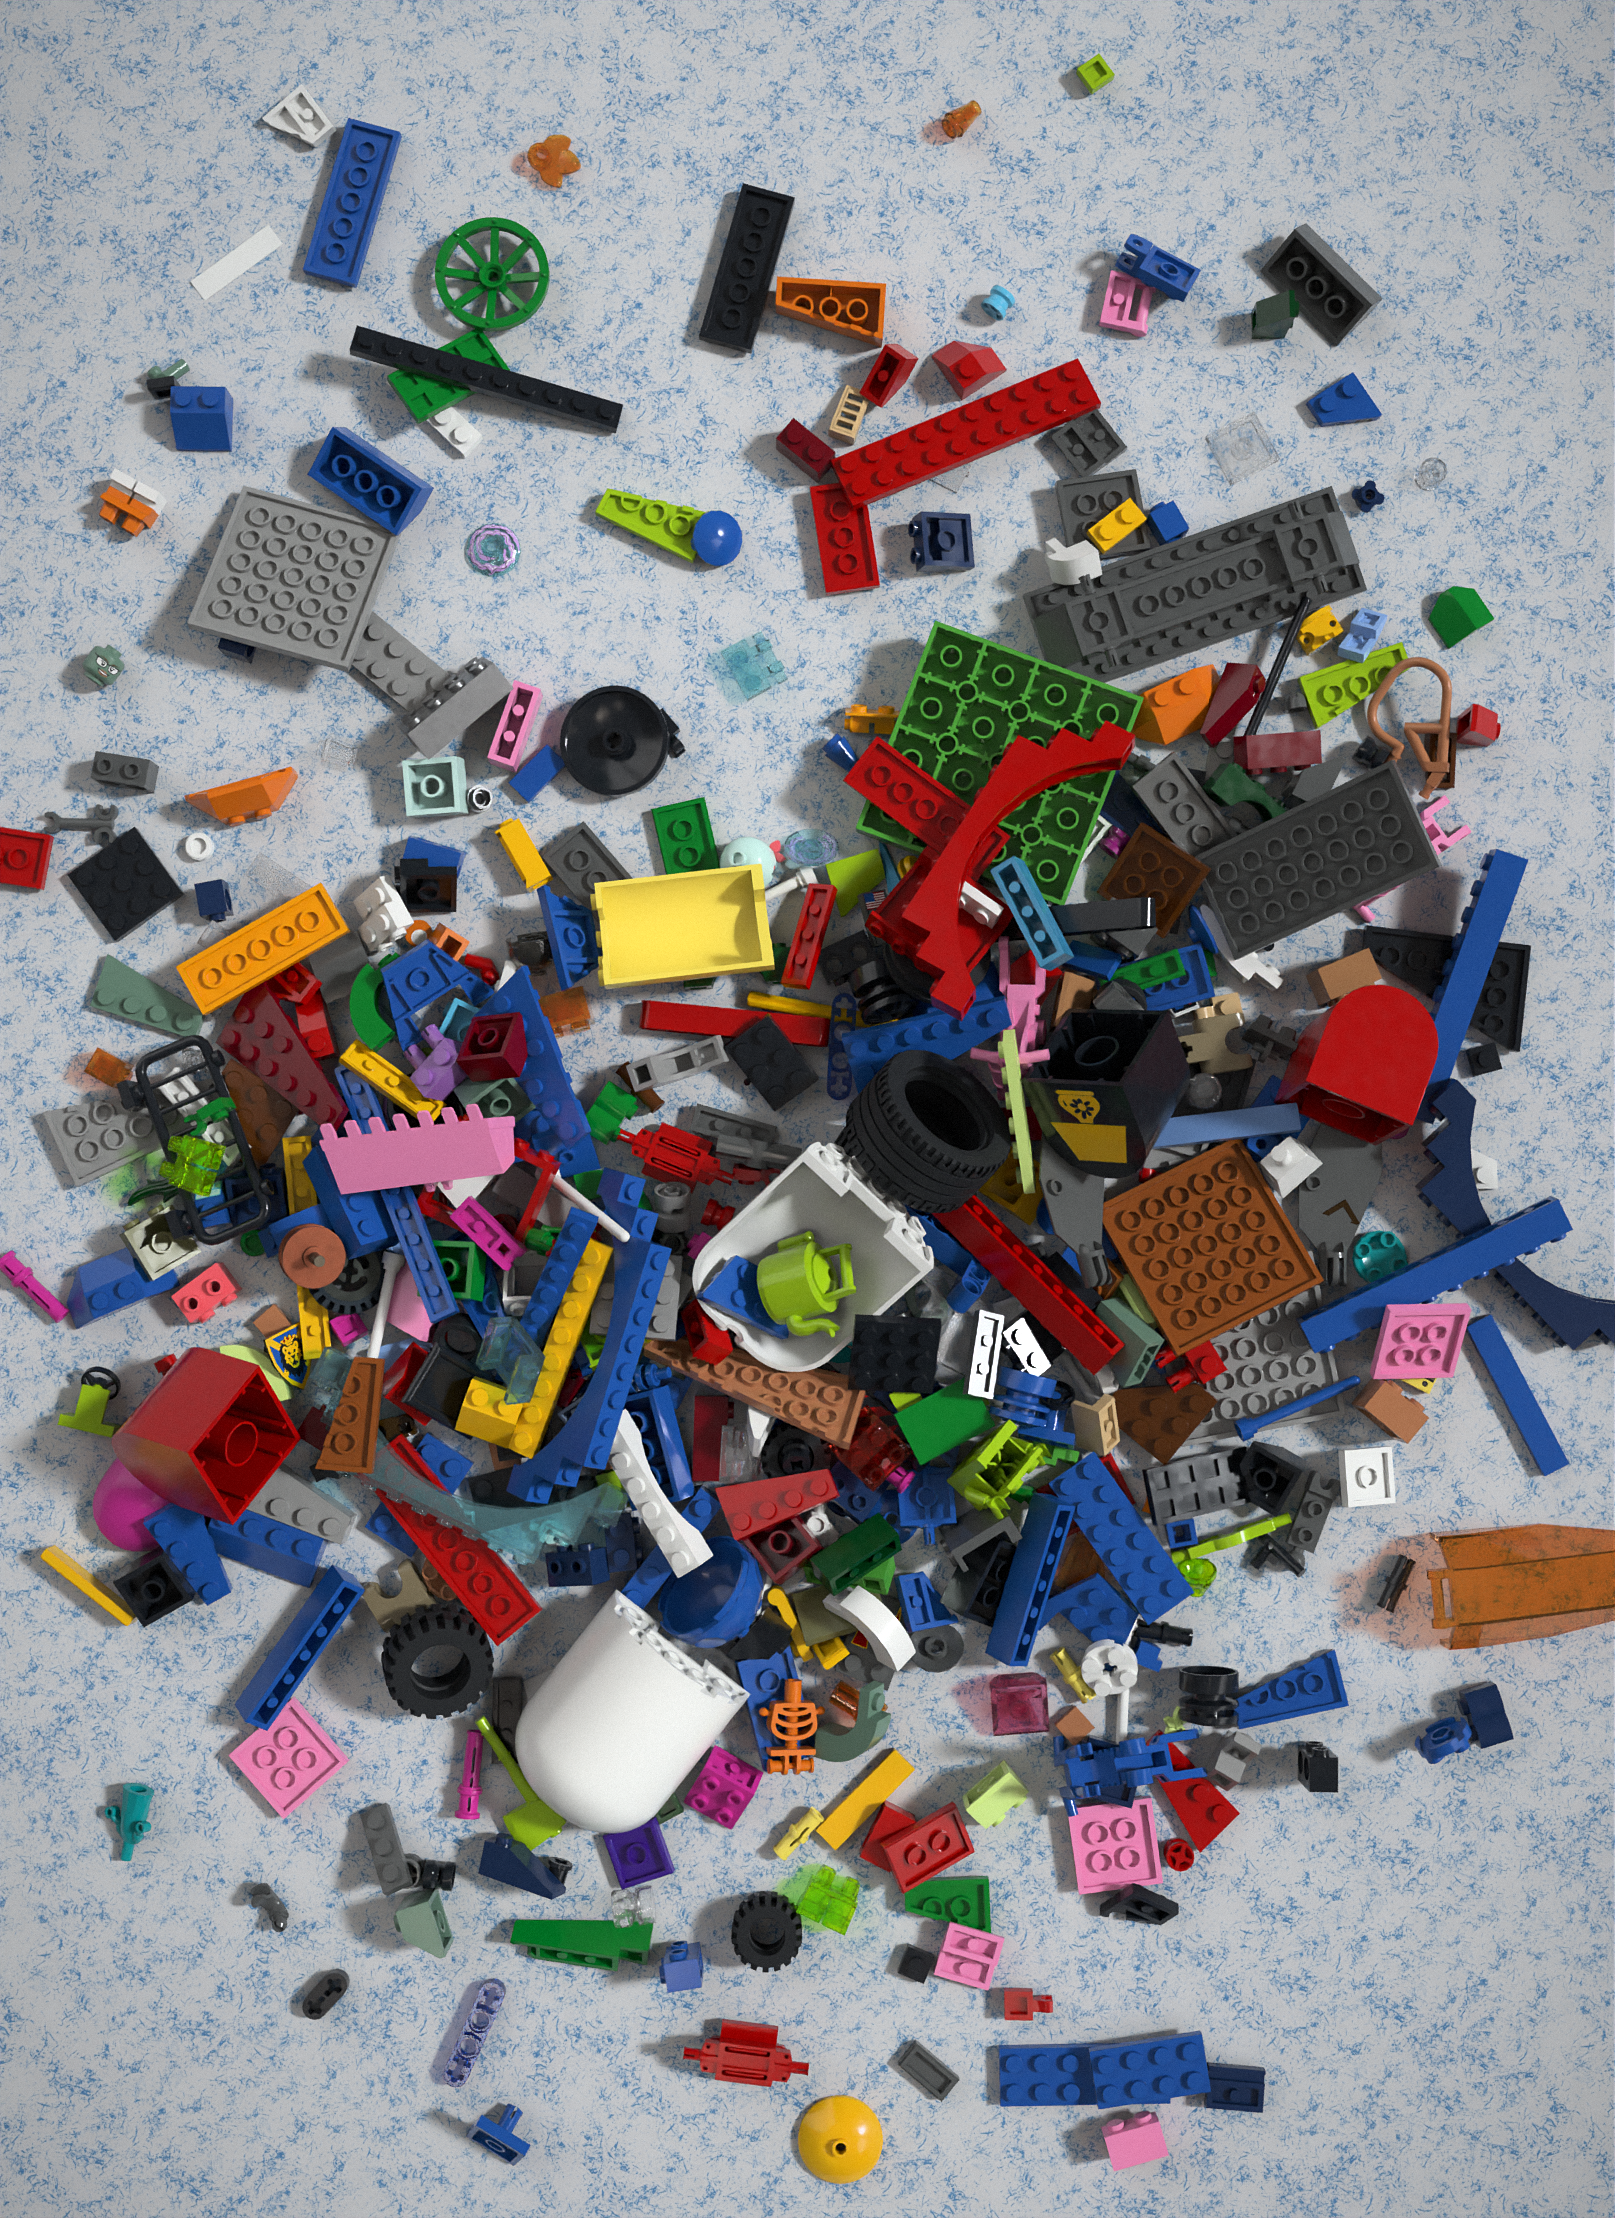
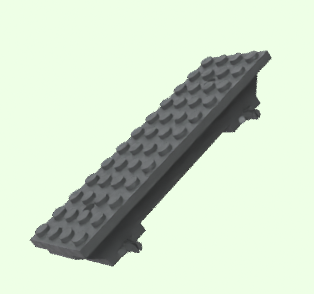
M1330 486L1102 566V575L1091 579L1090 574H1086L1078 578L1080 580L1079 584L1062 585L1053 583L1025 593L1022 597L1044 660L1097 681L1107 683L1294 617L1303 596L1312 600L1308 611L1365 592L1367 588L1344 514L1340 511L1333 487Z

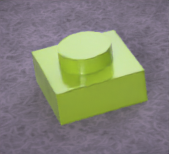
M1097 54L1078 67L1076 72L1091 95L1114 80L1115 76L1100 54Z

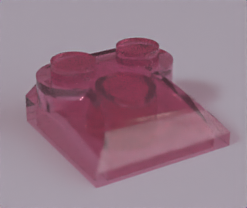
M1035 1672L1003 1674L994 1677L989 1682L993 1736L1049 1732L1046 1677Z

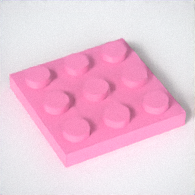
M1467 1303L1386 1305L1370 1369L1372 1378H1453L1471 1313L1469 1305Z
M295 1696L286 1703L268 1731L258 1728L228 1755L283 1819L349 1761L348 1757Z
M1150 1795L1134 1797L1132 1809L1109 1802L1076 1805L1078 1815L1068 1817L1079 1895L1125 1889L1132 1883L1142 1886L1163 1883Z

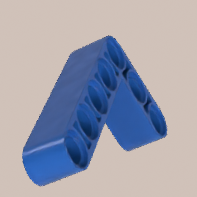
M905 1205L910 1217H917L926 1232L923 1240L926 1246L928 1245L932 1248L933 1256L958 1274L947 1294L946 1300L954 1311L961 1314L966 1313L984 1292L992 1273L985 1269L980 1261L969 1250L965 1249L960 1241L949 1230L945 1229L932 1213Z

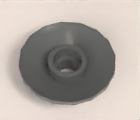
M950 1625L913 1632L910 1637L916 1651L911 1660L917 1667L927 1672L939 1673L948 1671L956 1666L963 1656L964 1643L962 1636ZM934 1650H939V1651H940V1653H938V1654H934V1653H932V1652H933Z

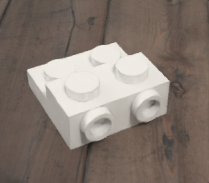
M389 875L379 877L353 901L357 912L364 921L358 927V930L370 952L378 950L379 953L389 950L394 946L392 942L404 937L407 934L406 930L414 923Z

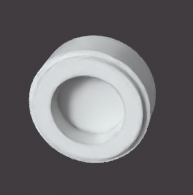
M194 833L187 838L185 851L192 859L205 861L213 855L214 843L206 834Z

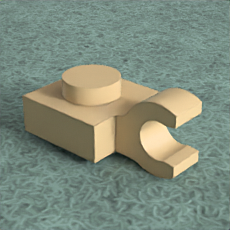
M1238 992L1210 998V1006L1192 1011L1194 1020L1243 1013Z

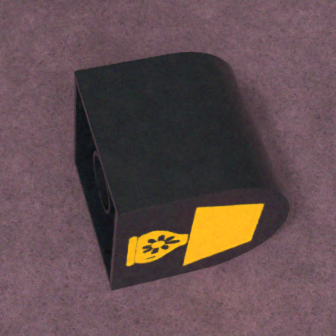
M1068 1009L1042 1049H1049L1050 1059L1033 1063L1022 1079V1085L1046 1140L1058 1155L1074 1167L1091 1175L1115 1179L1128 1177L1142 1167L1190 1084V1068L1169 1011Z

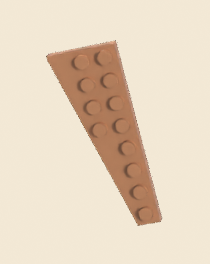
M683 1336L675 1342L647 1339L644 1347L645 1357L670 1367L677 1372L838 1447L849 1450L866 1390H848V1375L819 1368L802 1372L781 1371L758 1361L748 1351L733 1348V1351L718 1365H713V1363L709 1364L705 1360L701 1361V1358L697 1359V1357L692 1356L687 1336Z

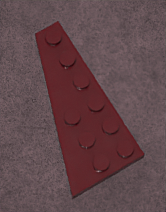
M268 981L244 993L215 1043L318 1125L330 1123L335 1131H337L349 1109L334 1085L328 1082L322 1072L323 1068L319 1061H316L309 1052L310 1047L291 1017L283 1011L279 1004V998L275 993L271 992L266 984Z

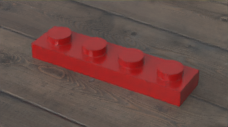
M809 883L781 980V984L785 988L810 990L838 891L834 885Z

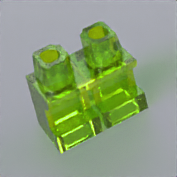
M187 1135L184 1137L171 1136L168 1150L179 1154L175 1164L164 1161L158 1174L169 1180L168 1184L197 1195L209 1197L217 1172L194 1166L192 1163L218 1170L226 1146Z
M823 1864L816 1875H811L803 1894H801L796 1903V1912L817 1923L821 1920V1925L845 1936L858 1905L857 1895L860 1882L850 1876H846L841 1888L832 1884L836 1870Z

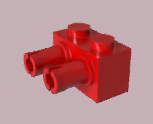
M1208 1341L1179 1356L1185 1361L1186 1367L1166 1377L1165 1381L1171 1385L1169 1388L1175 1394L1194 1381L1199 1384H1205L1225 1372L1227 1368L1211 1341ZM1168 1344L1160 1348L1154 1360L1161 1358L1155 1362L1159 1369L1177 1359Z

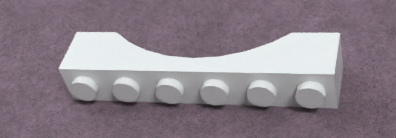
M624 1409L608 1461L676 1576L680 1578L711 1558L713 1553L699 1530L689 1524L677 1512L660 1489L646 1459L641 1433L627 1409Z

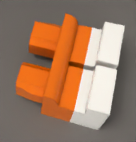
M114 469L110 477L112 482L107 492L102 493L100 496L104 504L99 516L115 525L121 513L126 515L127 518L121 528L137 537L144 526L152 527L167 500L160 492Z

